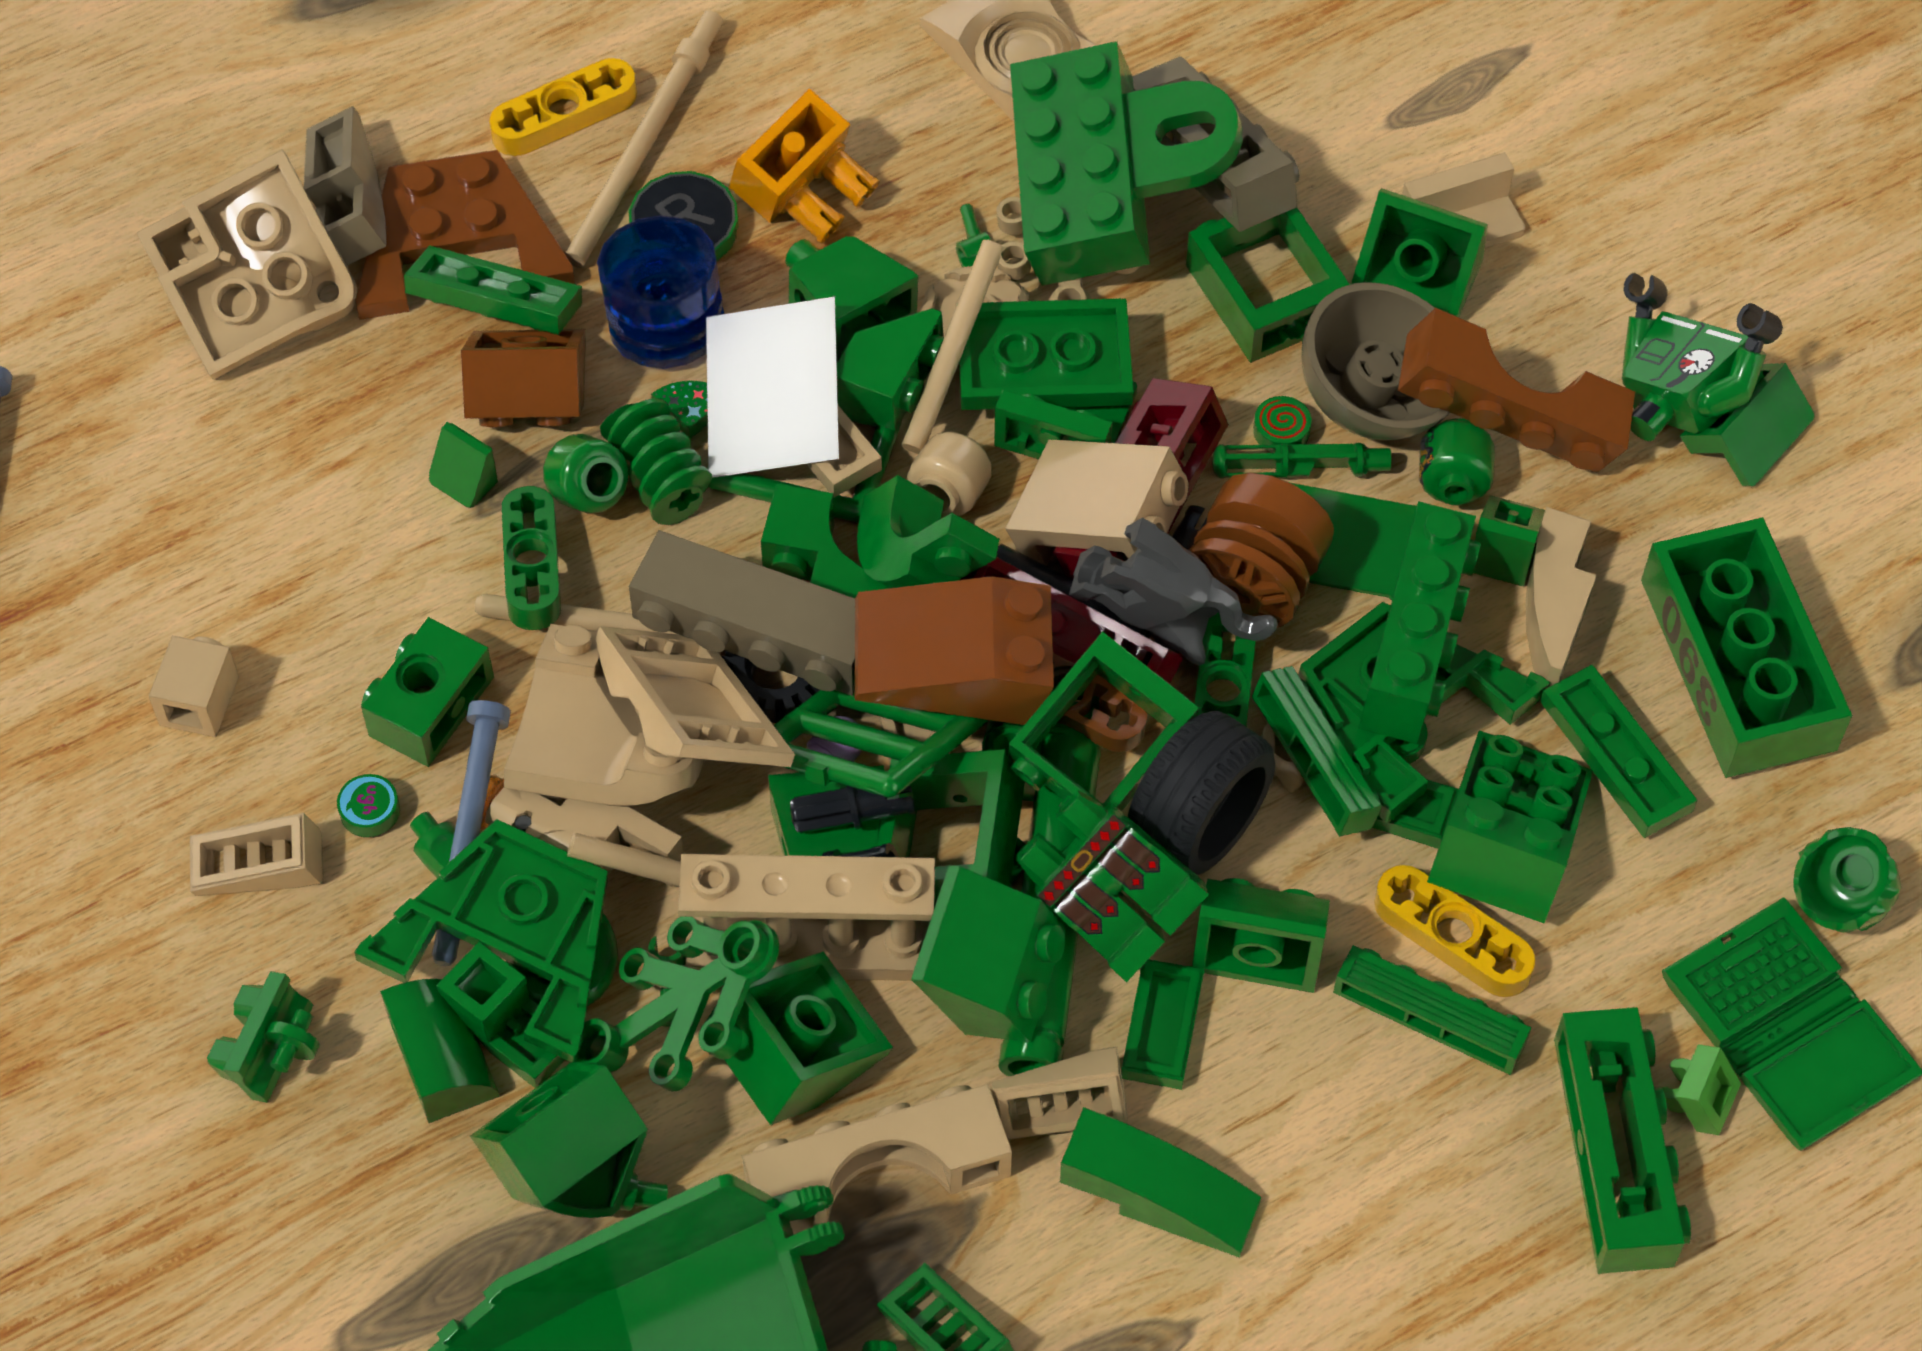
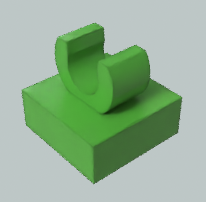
M1698 1044L1691 1060L1678 1058L1670 1063L1669 1067L1678 1081H1682L1680 1087L1677 1089L1662 1088L1665 1093L1667 1108L1677 1113L1685 1112L1696 1132L1720 1135L1741 1082L1721 1048Z

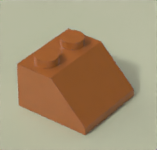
M563 329L559 335L537 330L473 331L461 350L464 419L479 418V425L484 427L510 426L514 424L513 418L536 417V424L541 426L570 424L571 417H579L584 406L585 329Z

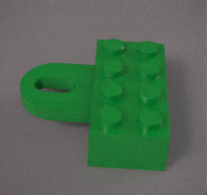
M1117 41L1010 64L1024 253L1042 286L1149 265L1150 256L1144 198L1205 185L1222 175L1231 166L1240 151L1243 139L1242 123L1233 101L1223 90L1202 81H1181L1134 91L1133 76ZM1202 123L1216 125L1213 133L1205 139L1173 146L1161 144L1164 135L1173 129Z

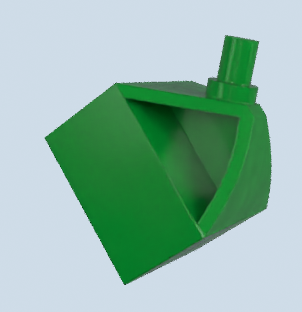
M572 1061L470 1135L510 1196L515 1200L534 1207L572 1217L600 1218L610 1217L619 1210L630 1211L633 1206L649 1208L666 1200L668 1197V1186L666 1184L638 1180L637 1174L633 1173L648 1128L605 1065Z

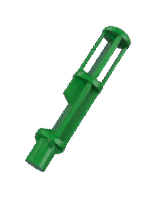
M1362 443L1219 444L1214 450L1212 465L1215 475L1220 479L1244 474L1227 473V469H1275L1276 472L1255 473L1287 478L1309 477L1313 468H1350L1355 477H1362L1368 471H1390L1391 449L1368 448ZM1275 449V453L1227 454V450Z

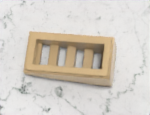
M305 813L190 836V892L195 896L299 888L323 882L322 834L319 827ZM266 847H272L273 862L266 863ZM240 849H247V867L240 869ZM215 851H223L224 872L215 874Z
M1117 1047L1094 1050L992 1082L995 1105L1007 1140L1073 1131L1083 1107L1128 1123L1125 1091ZM1102 1086H1103V1088H1104V1089H1102V1090H1098V1091H1095V1092H1092V1089H1091V1088L1102 1087ZM1078 1090L1079 1097L1067 1100V1091ZM1052 1094L1054 1105L1043 1108L1041 1095ZM1027 1097L1030 1112L1018 1115L1015 1099Z

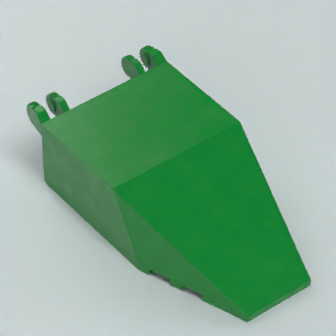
M732 1174L716 1176L497 1278L482 1292L486 1298L461 1321L452 1319L437 1333L440 1340L427 1351H828L800 1256L819 1254L829 1247H834L835 1244L844 1240L843 1228L840 1222L828 1221L793 1234L790 1221L807 1219L820 1211H824L826 1208H830L829 1206L834 1201L831 1189L825 1187V1185H816L772 1197Z

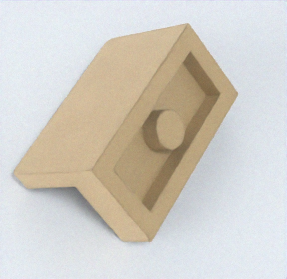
M1505 152L1404 183L1402 192L1404 196L1488 224L1485 248L1524 235L1525 224L1509 197L1514 167Z

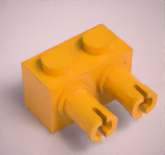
M809 88L737 159L729 188L769 223L779 213L784 214L787 212L822 244L829 238L828 232L833 234L841 225L844 216L836 212L808 187L810 182L815 177L820 178L823 176L852 201V204L857 208L864 203V196L867 199L878 187L880 180L877 177H873L844 151L846 148L844 142L851 124Z

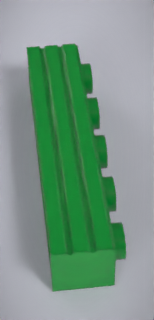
M1292 666L1262 672L1252 698L1329 818L1339 837L1371 830L1382 808L1380 798L1364 779L1359 764L1354 762L1348 754L1341 736L1334 732L1327 721L1323 708L1318 707L1311 696L1307 683L1299 677Z
M1353 945L1336 976L1333 993L1509 1075L1512 1074L1526 1046L1532 1028L1525 1025L1520 1018L1514 1015H1504L1489 1008L1480 999L1462 996L1454 992L1450 986L1443 982H1432L1419 976L1412 968L1406 965H1395L1384 960L1377 952L1371 949H1361Z

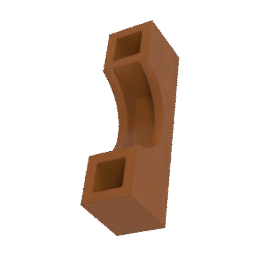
M1437 308L1433 309L1407 333L1398 386L1399 392L1418 399L1428 407L1440 408L1467 419L1479 428L1491 429L1518 440L1525 447L1542 450L1569 461L1574 467L1582 470H1591L1598 473L1628 449L1635 391L1587 371L1561 392L1547 393L1531 389L1515 380L1501 366L1492 351L1485 328Z

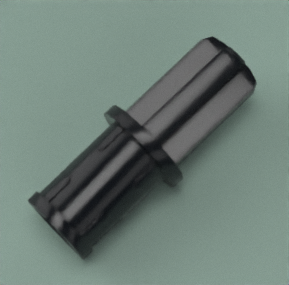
M911 784L899 794L912 792ZM847 786L845 788L794 797L790 802V812L793 826L798 833L854 824L855 829H861L862 822L908 813L909 815L915 814L914 798L907 796L887 800L888 797Z

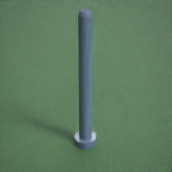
M476 700L470 702L468 706L466 720L474 725L449 862L480 833L498 730L508 728L511 715L510 708L497 702ZM440 929L437 930L432 951L434 962L441 966H451L457 959L460 939Z

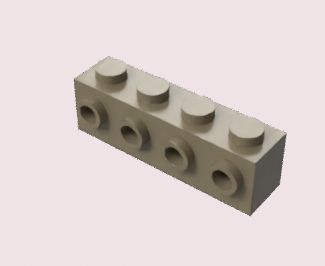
M658 530L629 585L632 617L639 620L644 626L653 631H671L691 638L707 650L713 652L724 650L747 658L763 670L771 672L781 670L801 677L817 689L823 691L837 690L853 696L855 692V598Z

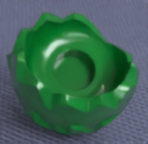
M1852 827L1827 830L1820 838L1808 843L1799 852L1800 858L1796 864L1793 878V887L1798 904L1810 919L1825 928L1842 933L1852 932L1857 929L1860 931L1867 930L1882 921L1898 900L1901 890L1898 866L1890 856L1886 845L1874 833Z

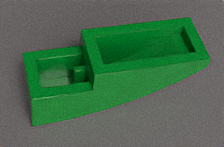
M1085 1107L1082 1109L1061 1161L1060 1183L1120 1204V1215L1239 1258L1261 1201V1196L1203 1160L1160 1138Z

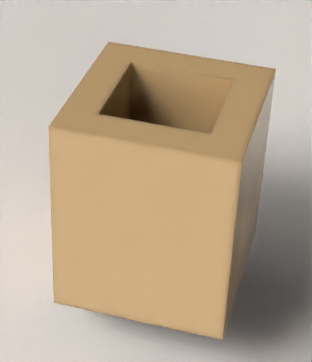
M172 635L149 693V699L159 726L212 737L217 736L239 678L229 647L208 637L188 639Z

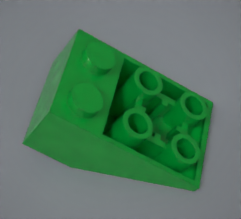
M1479 730L1427 882L1545 923L1568 863L1593 771L1579 765L1569 757L1549 755L1523 746L1509 736L1491 735Z

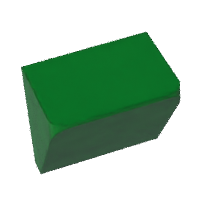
M446 422L441 428L429 471V482L465 507H475L498 482L492 448L453 423Z

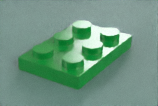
M1127 299L983 302L959 361L961 410L995 409L1002 390L1020 395L1032 394L1040 397L1047 403L1061 407L1133 405L1134 390Z

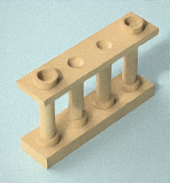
M681 854L678 916L694 917L708 927L725 931L729 926L739 921L757 920L769 925L774 929L779 939V953L772 968L824 951L844 980L912 981L911 978L934 912L935 858ZM693 930L688 934L687 941L690 939ZM703 952L695 958L686 957L685 967L700 970L717 959L718 956Z

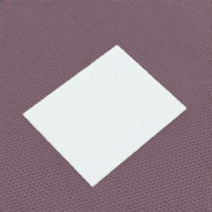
M835 296L706 317L708 467L712 478L839 459Z

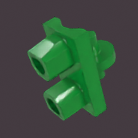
M270 971L264 985H242L233 1005L234 1015L244 1027L238 1039L225 1036L216 1039L207 1057L208 1064L222 1078L235 1082L255 1101L268 1103L281 1073L288 1072L294 1058L312 1060L315 1058L320 1046L318 1040L307 1032L313 1019V1015L310 1012L314 1005L309 999L303 997L290 985L291 979L285 973Z

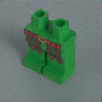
M1077 790L1056 813L1057 819L1077 837L1061 853L1044 836L1038 833L1019 851L1017 861L1030 879L1034 881L1036 896L1049 908H1052L1067 925L1081 935L1108 961V965L1127 983L1165 942L1162 929L1171 936L1208 897L1209 892L1205 882L1137 824L1127 818L1112 802H1109L1104 807L1095 799ZM1123 890L1145 911H1147L1151 915L1152 919L1149 916H1147L1140 908H1138L1130 899H1128L1121 891Z

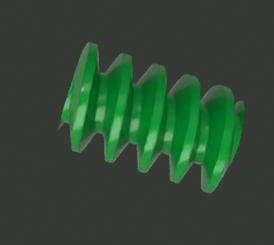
M651 398L639 403L626 404L606 417L600 425L601 435L623 454L628 465L630 483L639 492L643 504L650 509L652 519L658 524L672 525L681 523L692 516L703 502V493L712 482V474L705 466H700L701 456L694 449H690L691 440L685 433L680 432V423L678 419L670 415L668 403L661 398Z

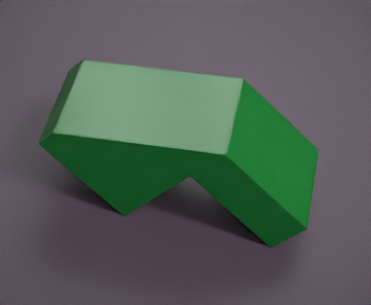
M478 942L436 985L437 991L485 1048L534 1088L546 1081L565 1061V1059L524 1040L523 1032L538 1004L530 999L526 977L481 942Z

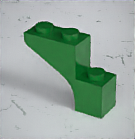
M776 483L761 538L763 567L800 580H809L812 584L852 598H856L858 592L889 589L884 584L870 578L862 567L843 554L835 544L832 537L835 525L833 493Z

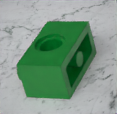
M428 617L416 634L410 633L403 639L397 650L395 662L384 677L373 680L364 693L361 709L369 737L429 767L467 716L469 703L478 700L494 679L488 647ZM422 686H433L431 690L424 693L413 692Z

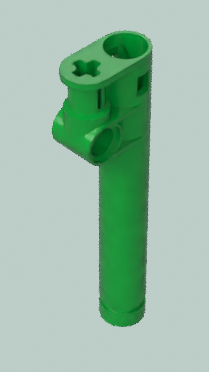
M1060 682L1054 684V688L1052 689V691L1056 688V686H1057ZM1083 693L1078 697L1077 700H1081L1083 698ZM1093 697L1091 709L1084 717L1091 719L1093 709L1099 710V697ZM989 720L986 723L982 751L1005 749L1009 755V743L1024 725ZM1057 723L1035 750L1095 797L1101 746L1093 743L1075 729ZM1025 783L1022 800L1033 801L1028 842L1040 833L1062 853L1077 837L1056 817V813L1060 809L1059 804L1063 799L1045 785L1038 791ZM1024 871L1021 892L1039 899L1036 896L1034 881ZM1048 906L1047 908L1066 928L1065 948L1061 959L1055 963L1047 989L1046 1010L1043 1016L1037 1020L1031 1042L1004 1039L1001 1043L998 1067L1008 1077L1063 1060L1062 1047L1066 1036L1078 933Z

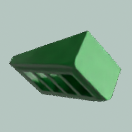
M923 1263L877 1304L879 1311L917 1351H945L967 1331L972 1335L954 1351H1013L1010 1340L926 1263ZM932 1292L937 1298L912 1320L907 1314ZM948 1312H951L953 1316L931 1336L926 1333Z

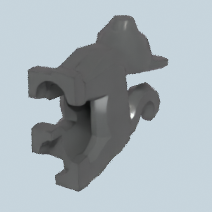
M1144 518L1126 527L1124 535L1131 539L1130 544L1137 547L1136 552L1127 561L1113 557L1108 550L1094 545L1080 554L1073 574L1075 577L1069 593L1070 597L1080 601L1094 599L1102 603L1125 623L1148 630L1155 642L1175 653H1181L1187 660L1201 666L1205 663L1206 655L1202 640L1209 618L1218 612L1222 625L1230 633L1243 639L1253 641L1265 640L1277 630V619L1273 616H1251L1243 613L1238 595L1215 579L1206 565L1194 553L1185 549L1171 535L1160 530L1155 524Z

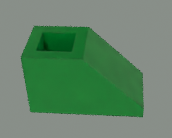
M931 308L855 332L837 363V400L840 408L845 413L896 431L905 413H913L916 410L924 389V380L932 369L943 342L942 312Z

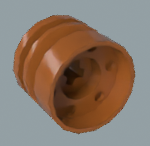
M1250 472L1233 475L1223 484L1208 512L1207 524L1197 532L1194 538V545L1188 550L1194 553L1206 565L1215 579L1238 595L1243 613L1251 616L1271 615L1277 619V627H1283L1293 619L1299 607L1300 599L1305 596L1308 590L1310 576L1318 571L1332 543L1334 527L1328 513L1320 504L1297 486L1271 475Z

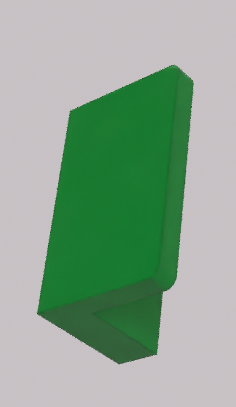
M1786 363L1763 364L1761 370L1764 377L1755 386L1753 395L1748 403L1723 414L1704 432L1694 434L1684 431L1680 437L1689 452L1723 453L1741 485L1755 486L1815 417L1814 411Z

